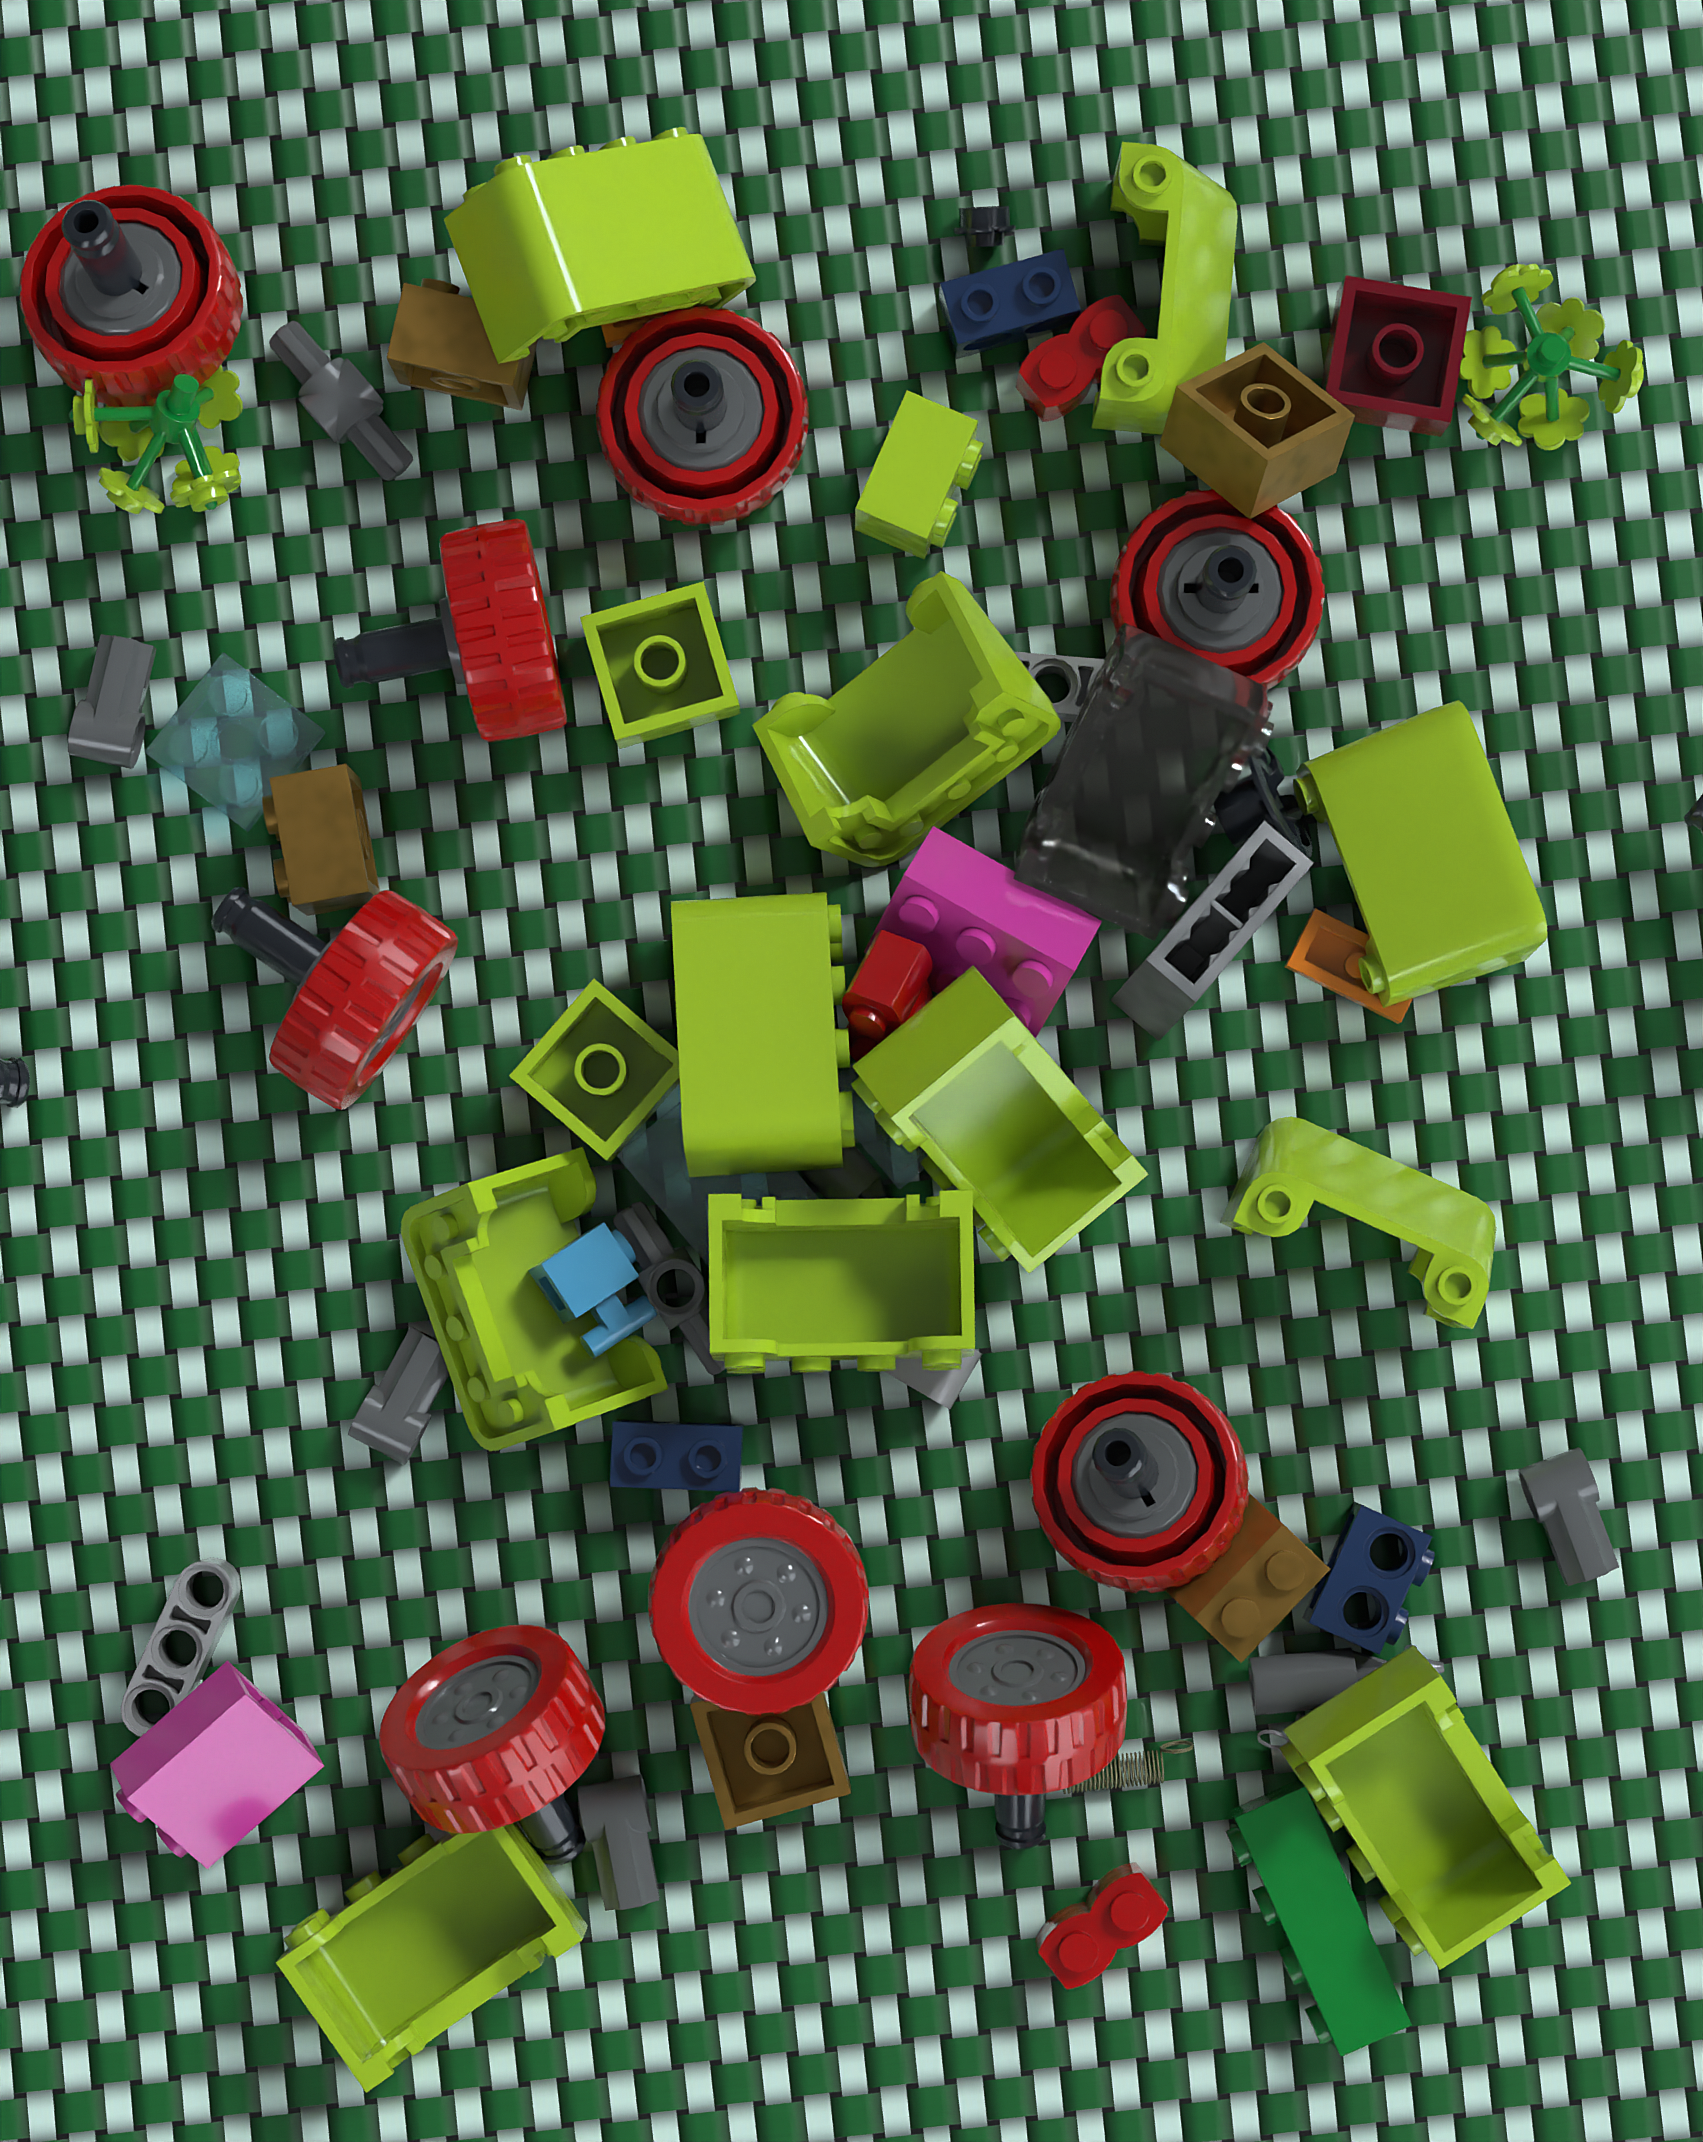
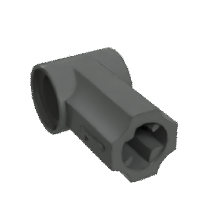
M100 635L86 698L79 701L73 714L68 737L69 755L129 769L134 768L140 755L145 733L146 717L142 713L157 650L154 646L120 636Z
M410 1327L380 1385L375 1384L358 1410L348 1432L350 1437L403 1465L408 1462L421 1440L432 1417V1414L428 1412L450 1375L436 1338L414 1327Z
M1579 1447L1518 1469L1519 1480L1527 1503L1536 1521L1543 1524L1551 1551L1565 1585L1570 1586L1587 1582L1619 1568L1596 1502L1600 1500L1597 1484L1590 1465Z
M633 1775L578 1786V1801L587 1843L593 1844L597 1865L596 1870L605 1911L625 1910L659 1901L660 1895L648 1832L652 1831L651 1818L642 1775Z

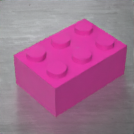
M933 826L904 873L864 953H867L874 937L880 930H885L924 945L933 963V968L927 982L931 990L937 994L974 965L1036 1039L1102 921Z

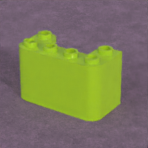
M685 127L667 130L653 137L650 141L637 143L634 136L619 138L605 144L598 151L585 153L583 146H571L555 152L546 160L532 162L529 155L510 158L494 167V178L467 190L462 195L464 202L444 218L498 364L526 358L530 354L528 346L541 336L544 340L554 338L555 343L567 341L584 328L666 312L667 314L671 310L692 309L694 306H708L710 309H720L756 281V276L703 136L701 134H688Z
M827 892L671 901L682 1133L689 1177L843 1168L842 1148L855 1147L852 1091L839 1092L837 1068L850 1067L848 1028L835 1029L834 1006L842 1005V999L846 993L844 966L831 967V963L843 962L840 904L827 905Z
M974 965L852 1066L859 1077L851 1083V1086L875 1113V1119L898 1146L902 1144L909 1153L919 1146L927 1153L928 1156L920 1163L943 1191L949 1189L953 1184L959 1190H972L973 1225L980 1229L984 1224H987L978 1231V1234L1002 1262L1012 1254L1028 1273H1031L1148 1175L1114 1131Z
M972 1190L939 1191V1196L926 1197V1203H920L919 1194L906 1195V1198L776 1200L775 1197H762V1206H757L756 1200L742 1199L741 1194H708L710 1354L714 1360L724 1361V1368H727V1373L766 1372V1361H792V1372L831 1371V1360H857V1371L896 1370V1359H922V1370L946 1371L961 1369L962 1358L974 1356L975 1304Z
M1412 1645L1283 1729L1289 1742L1279 1749L1294 1773L1313 1797L1312 1801L1331 1830L1335 1832L1344 1826L1354 1844L1344 1851L1365 1883L1375 1877L1378 1879L1386 1895L1377 1900V1902L1415 1957L1426 1951L1439 1970H1441L1569 1886L1571 1882L1556 1858L1544 1850L1542 1842L1535 1833L1536 1830L1520 1811L1463 1720L1465 1717L1455 1704L1457 1700L1442 1676L1419 1650Z
M516 1822L485 1832L467 1834L449 1832L436 1842L429 1833L423 1835L397 1855L403 1863L398 1869L383 1879L374 1870L344 1892L350 1901L347 1905L331 1916L327 1914L323 1907L291 1929L292 1932L283 1939L288 1948L276 1964L366 2093L390 2077L395 2072L393 2068L407 2059L410 2054L413 2057L424 2049L426 2043L528 1971L532 1973L539 1968L544 1961L545 1954L549 1957L553 1955L556 1959L583 1940L588 1925Z

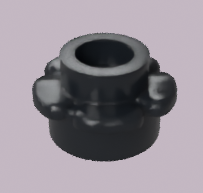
M1009 206L959 208V227L953 228V232L955 234H966L967 247L1004 245V233L1014 232L1016 225H1010Z

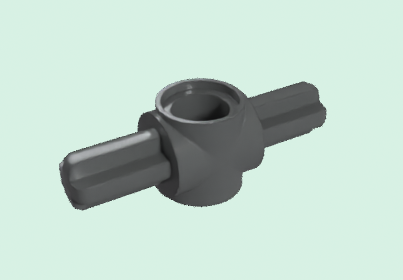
M291 321L280 327L269 340L270 348L303 385L299 391L300 398L298 400L334 443L344 444L351 441L384 480L390 481L406 471L413 461V456L380 418L379 415L383 410L382 404L384 402L359 370L347 358L345 360L337 358L331 361L300 323Z
M642 1201L633 1203L613 1218V1225L627 1239L635 1253L637 1263L643 1270L638 1274L637 1281L669 1331L676 1326L680 1328L706 1371L711 1375L722 1372L726 1369L724 1368V1361L714 1360L710 1354L709 1284L685 1247L682 1246L677 1250L673 1248L647 1205ZM673 1269H681L687 1272L695 1284L693 1298L682 1307H673L666 1304L659 1294L658 1286L660 1279L665 1273Z

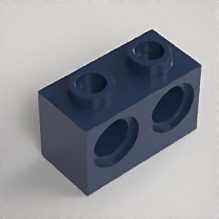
M1064 249L940 283L939 303L955 359L1070 328L1079 317L1081 311Z
M616 1419L612 1424L610 1487L739 1492L742 1479L744 1424Z
M1354 1501L1326 1563L1330 1570L1318 1582L1302 1618L1310 1624L1380 1655L1384 1644L1388 1643L1394 1646L1404 1629L1409 1611L1401 1606L1411 1584L1420 1587L1428 1575L1435 1556L1434 1551L1427 1549L1432 1536ZM1393 1533L1401 1542L1402 1553L1400 1559L1389 1568H1377L1370 1558V1546L1379 1535ZM1367 1592L1371 1594L1375 1601L1376 1611L1374 1617L1368 1624L1361 1627L1348 1625L1343 1615L1346 1600L1355 1593Z

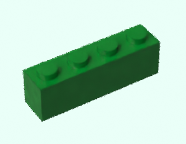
M1298 1779L1229 1810L1236 1827L1225 1832L1241 1867L1253 1863L1263 1886L1252 1890V1893L1267 1926L1276 1922L1280 1923L1289 1945L1278 1949L1294 1986L1304 1981L1308 1986L1315 2004L1304 2010L1320 2045L1332 2040L1334 2047L1342 2057L1412 2026L1305 1785Z

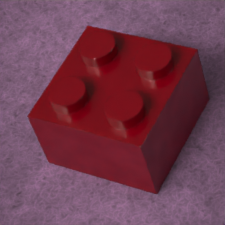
M1345 275L1337 291L1321 388L1355 415L1353 422L1441 437L1451 423L1472 297Z

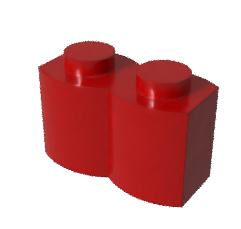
M1120 295L1103 298L1093 303L1079 315L1068 334L1052 337L1042 342L1029 353L1019 369L1016 389L1042 422L1063 417L1074 410L1085 399L1092 384L1101 383L1102 367L1106 354L1110 349L1124 339L1145 338L1147 329Z
M880 930L874 937L842 999V1009L849 1022L846 1027L848 1028L849 1052L856 1062L933 999L931 987L927 982L933 968V963L924 945L885 930Z
M1136 1862L1124 1864L1105 1874L1093 1886L1086 1902L1069 1905L1055 1913L1039 1931L1035 1940L1036 1947L1040 1956L1066 1989L1076 1988L1098 1977L1112 1962L1117 1949L1127 1948L1140 1943L1154 1933L1165 1919L1169 1908L1164 1898Z

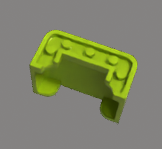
M1122 142L1113 177L1110 211L1124 212L1133 219L1139 232V245L1165 247L1158 338L1137 337L1124 339L1115 344L1106 354L1102 367L1100 391L1095 392L1091 428L1163 434L1176 386L1225 362L1238 218L1237 206L1230 192L1169 149L1152 144Z
M942 571L918 584L905 606L906 615L915 629L827 700L818 695L804 694L802 692L786 694L773 704L767 714L752 725L810 845L863 866H885L908 854L926 839L933 826L939 829L1046 745L1058 733L1061 727V720L1048 696L964 584Z
M1457 700L1430 709L1300 764L1296 771L1298 778L1293 779V790L1297 804L1305 816L1313 814L1319 823H1328L1370 936L1365 946L1366 956L1358 959L1360 974L1370 994L1378 993L1383 1008L1523 962L1546 941L1547 923L1542 904L1475 726L1462 702Z
M1292 1116L1278 1118L1264 1127L1255 1142L1221 1218V1224L1248 1236H1251L1254 1231L1270 1237L1289 1235L1301 1226L1309 1213L1313 1201L1316 1200L1418 1246L1407 1273L1416 1277L1422 1285L1423 1295L1427 1301L1423 1315L1453 1328H1474L1489 1290L1497 1231L1495 1215L1486 1203L1475 1196L1304 1119Z
M583 1147L456 1187L411 1206L405 1211L401 1221L403 1244L466 1423L473 1438L481 1447L489 1451H499L669 1389L657 1352L645 1339L637 1335L627 1336L595 1359L590 1357L583 1348L580 1337L598 1326L591 1312L588 1310L578 1318L563 1324L528 1271L578 1238L579 1233L574 1219L586 1215L593 1208L596 1200L597 1183Z

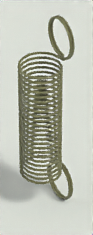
M1180 1740L1168 1742L1160 1746L1162 1777L1158 1751L1155 1750L1158 1778L1153 1750H1151L1153 1776L1149 1751H1147L1149 1777L1145 1751H1143L1145 1779L1141 1752H1138L1141 1780L1137 1753L1134 1752L1136 1777L1132 1753H1130L1132 1779L1128 1753H1126L1128 1780L1124 1754L1122 1753L1124 1782L1120 1755L1117 1754L1119 1779L1116 1758L1114 1757L1115 1780L1111 1761V1782L1107 1765V1783L1104 1769H1102V1780L1099 1772L1098 1782L1097 1776L1094 1775V1783L1091 1777L1089 1778L1090 1785L1087 1779L1085 1782L1071 1786L1072 1793H1074L1075 1789L1078 1793L1079 1788L1083 1792V1786L1085 1792H1087V1785L1089 1791H1091L1092 1787L1095 1791L1096 1786L1099 1791L1100 1785L1102 1790H1104V1783L1107 1790L1109 1786L1112 1789L1113 1785L1116 1789L1117 1783L1119 1788H1121V1782L1124 1788L1126 1784L1129 1787L1130 1783L1133 1787L1134 1782L1138 1786V1780L1141 1786L1143 1782L1146 1785L1147 1781L1151 1785V1780L1155 1784V1779L1157 1784L1160 1781L1164 1783L1162 1752L1171 1754L1185 1753L1192 1750L1194 1744L1190 1741ZM1172 1745H1190V1747L1184 1749H1165ZM1070 1787L1067 1788L1068 1794H1070Z

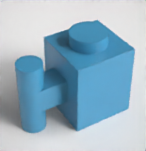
M605 1223L591 1228L528 1270L563 1324L578 1318L588 1310L591 1312L598 1326L581 1336L580 1342L593 1359L657 1317L655 1308L644 1295L624 1307L615 1294L616 1291L639 1277V1275L632 1266L636 1262V1256L631 1245L618 1230L615 1229L610 1232Z

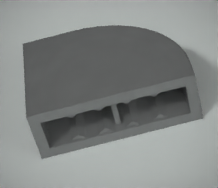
M1264 821L1124 983L1111 1001L1157 1041H1160L1198 1001L1314 862Z

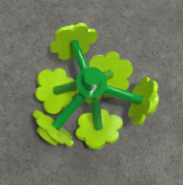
M1517 264L1505 268L1494 277L1490 285L1491 289L1486 291L1481 297L1484 306L1490 307L1494 314H1505L1518 307L1532 338L1531 342L1525 350L1516 351L1511 341L1501 340V333L1495 326H1486L1481 332L1478 330L1466 331L1459 377L1464 380L1468 379V388L1472 396L1477 399H1486L1491 397L1495 390L1507 389L1511 383V374L1508 370L1512 369L1514 365L1523 364L1525 373L1493 411L1468 394L1463 396L1462 401L1473 413L1468 423L1476 431L1477 438L1481 440L1486 439L1497 446L1503 439L1519 447L1523 441L1503 419L1535 381L1544 382L1545 396L1531 394L1520 402L1519 412L1522 418L1518 422V431L1524 437H1534V442L1539 448L1554 450L1559 448L1565 439L1574 441L1581 438L1584 434L1583 422L1589 416L1588 403L1580 397L1568 398L1566 391L1558 388V377L1565 370H1573L1602 378L1603 382L1598 391L1599 400L1605 402L1607 412L1617 414L1623 408L1626 398L1634 397L1641 387L1644 375L1643 353L1640 348L1634 347L1631 341L1623 339L1618 344L1616 352H1610L1604 359L1603 364L1589 361L1596 357L1599 352V345L1596 339L1604 332L1605 319L1596 310H1584L1583 301L1577 297L1567 298L1562 305L1553 302L1546 303L1535 314L1531 303L1539 297V291L1547 288L1553 281L1550 270H1540L1537 264Z
M220 365L217 371L200 386L194 377L188 374H179L175 376L170 390L159 393L154 406L111 407L106 404V407L98 408V398L93 379H85V393L82 396H74L73 410L69 413V418L74 421L76 435H86L91 453H98L99 433L107 445L118 447V454L124 461L131 462L139 456L141 457L131 475L122 471L113 472L110 469L101 467L98 475L101 477L99 483L108 490L106 493L107 498L119 509L130 513L139 514L144 507L154 513L161 514L165 506L159 500L160 496L150 488L143 486L142 483L156 458L163 453L166 442L172 444L181 443L186 460L180 461L175 466L177 478L172 483L173 491L170 493L172 502H175L176 507H184L191 504L193 511L200 512L213 510L229 499L228 493L236 490L241 484V475L237 470L240 466L239 458L235 453L222 454L221 450L215 446L203 447L195 425L199 418V422L203 427L214 429L220 425L222 420L231 421L239 417L242 413L243 403L240 396L235 392L240 385L237 374L230 370L223 371L222 365Z

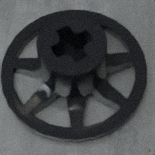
M1250 732L1244 737V748L1251 774L1212 792V802L1217 817L1229 840L1237 849H1240L1265 821L1277 832L1279 831L1285 839L1305 856L1310 858L1312 856V839L1304 814H1302L1300 819L1287 816V813L1292 814L1300 811L1294 795H1280L1277 790L1284 779V770L1268 744L1256 733Z

